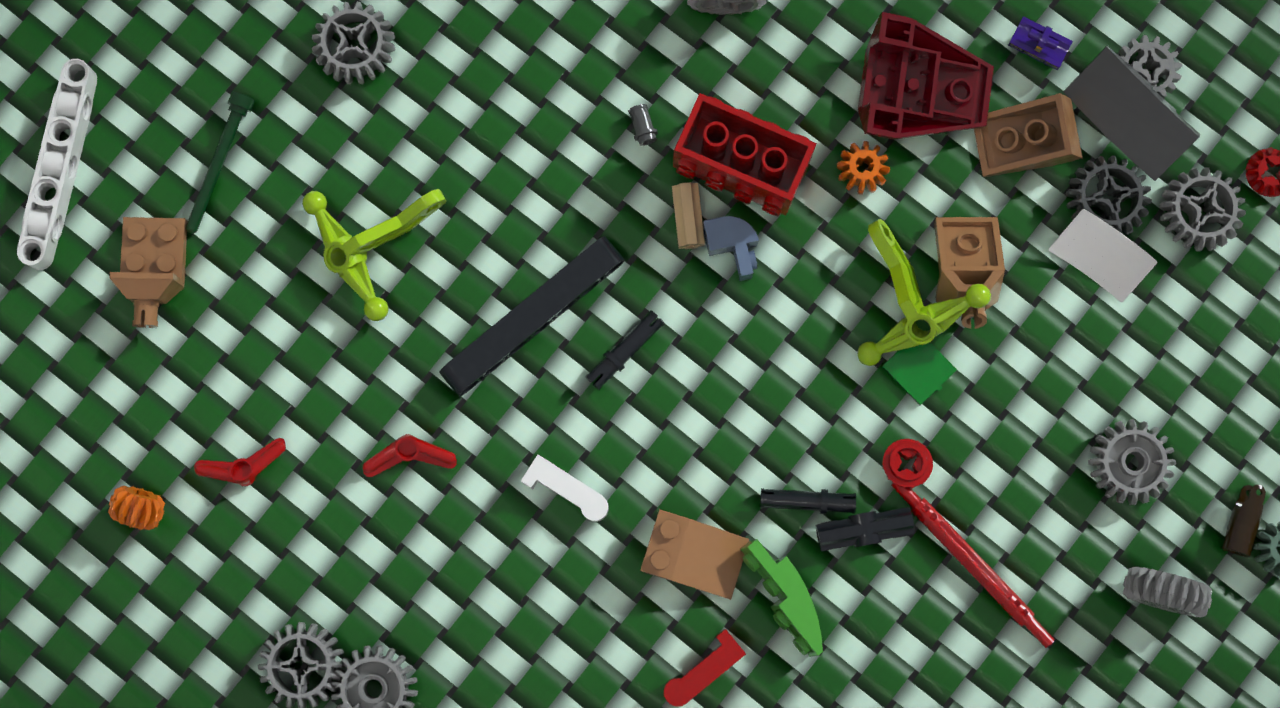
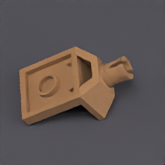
M123 217L120 272H110V279L126 299L133 302L134 320L132 321V326L146 328V325H148L149 328H157L159 304H167L184 288L187 245L186 224L188 222L185 218Z
M936 217L934 228L940 272L935 296L936 302L964 297L971 285L978 283L985 285L991 293L989 304L979 309L970 307L961 316L964 327L971 329L970 317H973L975 329L980 328L987 323L985 311L998 302L1005 273L998 217Z

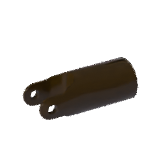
M1246 485L1241 489L1239 499L1232 510L1222 550L1242 557L1251 556L1262 518L1263 502L1266 495L1263 486L1254 485L1252 487L1251 485ZM1247 490L1250 491L1249 496L1246 495ZM1257 490H1260V495L1256 494Z

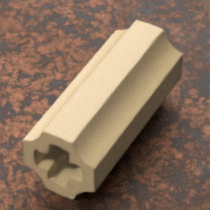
M680 183L672 186L678 249H694L705 246L698 183Z

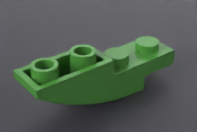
M758 539L749 541L740 549L745 555L743 561L753 572L758 571L765 580L762 584L767 592L773 597L777 596L779 598L770 607L775 613L773 615L775 622L783 630H789L795 638L793 644L803 655L808 654L809 657L819 656L823 652L819 620L813 601L798 571L787 556L774 561Z

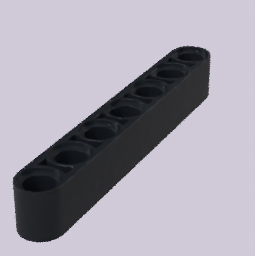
M605 236L601 237L449 361L439 373L459 397L464 395L618 269L625 259Z

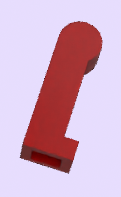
M726 629L715 636L721 645L681 678H672L665 684L664 697L669 704L676 707L687 704L746 655Z

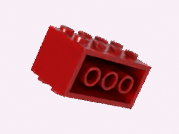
M699 93L675 146L673 167L677 168L676 172L683 177L694 179V176L705 180V185L713 190L720 192L723 189L734 193L733 197L743 203L750 204L753 201L762 205V210L771 215L779 216L781 213L786 216L811 161L817 143L802 135L782 129L777 124L754 117L747 111L724 104L717 98Z

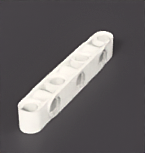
M81 59L68 60L62 67L23 216L17 256L22 263L35 270L47 269L54 260L92 112L97 75ZM79 71H85L84 78L74 82L75 74ZM70 129V136L66 140L60 141L61 132ZM51 188H55V196L51 200L46 201V192ZM40 247V257L37 260L31 261V252L35 248Z

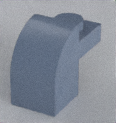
M733 216L704 220L703 231L709 256L733 251L739 280L752 279L753 270L757 269V261L754 250L748 251V248L756 247L759 242L752 226L746 221Z

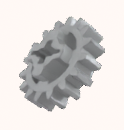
M1143 35L1139 43L1135 38L1131 39L1128 43L1129 47L1123 46L1120 49V57L1129 63L1130 57L1138 52L1137 61H1133L1129 65L1153 85V90L1165 98L1167 96L1166 92L1172 93L1176 88L1174 83H1177L1182 77L1176 73L1182 67V63L1174 62V59L1179 54L1178 51L1170 53L1168 49L1171 43L1167 42L1163 46L1160 45V37L1158 36L1152 42H1149L1147 35ZM1166 75L1163 84L1157 87L1158 78Z

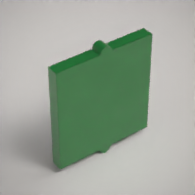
M931 342L897 350L882 366L919 406L935 391H940L942 389L941 385L957 371Z

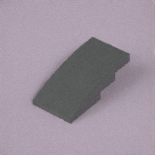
M1108 46L1064 90V93L1071 98L1072 102L1154 181L1200 137V133L1180 117L1171 104L1153 90L1152 84Z

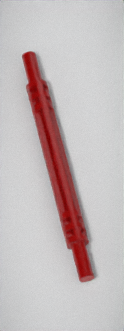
M895 483L891 484L898 494L912 507L910 511L1021 627L1024 625L1045 648L1054 642L1055 639L1033 617L1035 613L925 498L921 499L911 488L898 487Z

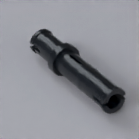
M650 310L611 352L607 350L603 354L605 358L585 376L589 382H593L601 375L592 384L597 390H600L617 371L621 372L625 368L624 364L665 325L661 318L656 319L658 315Z
M761 488L760 508L820 511V514H827V511L855 514L856 493H828V489H821V492Z

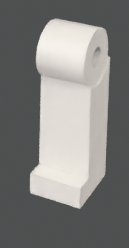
M540 455L536 456L521 480L523 484L531 489H534L537 482L541 483L579 507L584 517L592 522L601 521L608 514L609 505L601 494Z

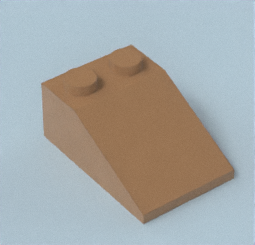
M1061 93L989 112L987 126L974 129L983 177L1050 167L1083 159L1072 100Z
M659 509L640 571L731 600L743 557L745 556L740 549L749 542V539Z

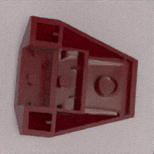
M881 12L865 52L858 105L864 134L894 140L986 127L994 66L912 18Z

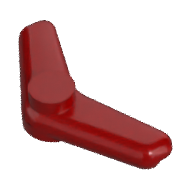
M406 434L371 457L362 467L366 477H373L402 461L418 460L452 469L457 465V459L453 452L418 439L413 435Z
M277 438L247 459L240 458L234 462L199 460L194 465L195 473L202 477L236 483L244 487L249 486L261 471L286 450L285 440Z

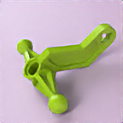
M440 189L428 192L397 216L353 237L325 210L327 200L321 192L311 191L307 193L303 198L302 205L308 214L315 215L325 246L323 255L326 267L330 271L338 273L339 277L365 301L364 312L367 318L373 321H380L387 316L389 308L383 298L375 296L366 266L367 252L411 231L446 203V199Z
M878 219L868 225L869 234L890 269L898 304L906 317L901 319L878 343L870 341L859 346L857 355L862 364L867 366L876 365L881 360L883 353L927 344L935 336L945 332L970 307L979 309L989 304L991 300L990 290L985 285L978 283L971 285L964 297L923 306L914 269L887 224L882 219ZM916 320L927 321L931 329L928 331L919 329Z

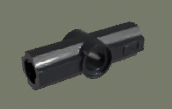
M910 507L876 513V511L848 516V519L834 520L815 525L820 551L853 545L854 548L881 543L884 539L915 534Z

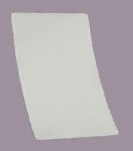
M1085 209L1079 212L1048 249L1051 253L1094 280L1120 302H1123L1157 264V261L1136 243Z

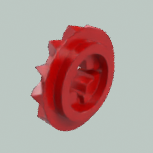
M1272 147L1259 150L1248 160L1246 179L1251 188L1258 194L1267 197L1279 196L1280 169L1276 173L1277 179L1273 176H1266L1264 178L1261 176L1268 170L1266 164H1269L1271 168L1280 166V150L1273 149Z
M900 439L893 442L886 449L883 455L882 469H884L887 479L897 484L898 487L913 489L924 484L930 477L933 470V459L927 447L919 441ZM900 457L905 460L917 457L912 465L914 472L908 468L900 472L898 471L902 464Z

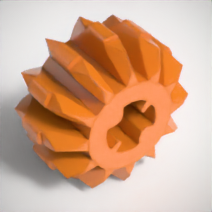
M868 141L863 142L861 150L856 143L851 144V152L843 150L840 156L844 161L838 162L836 167L844 171L839 175V181L849 179L850 181L846 189L850 191L854 185H857L859 195L863 194L865 186L871 193H874L876 191V184L883 186L886 182L883 175L890 172V167L882 165L888 160V156H877L880 150L878 145L874 147L873 151L868 150ZM866 163L869 166L868 169L863 173L859 172L858 167Z
M121 486L116 488L114 494L111 495L108 513L113 520L130 528L152 530L158 527L159 521L162 520L165 502L159 495H155L153 492L146 491L143 488Z

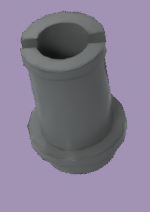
M640 104L630 108L628 112L636 132L634 136L635 141H638L640 146L656 142L658 130L653 128L647 104Z

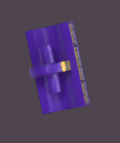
M1023 16L1008 46L1058 70L1073 41L1052 31L1053 28L1049 26L1044 27Z

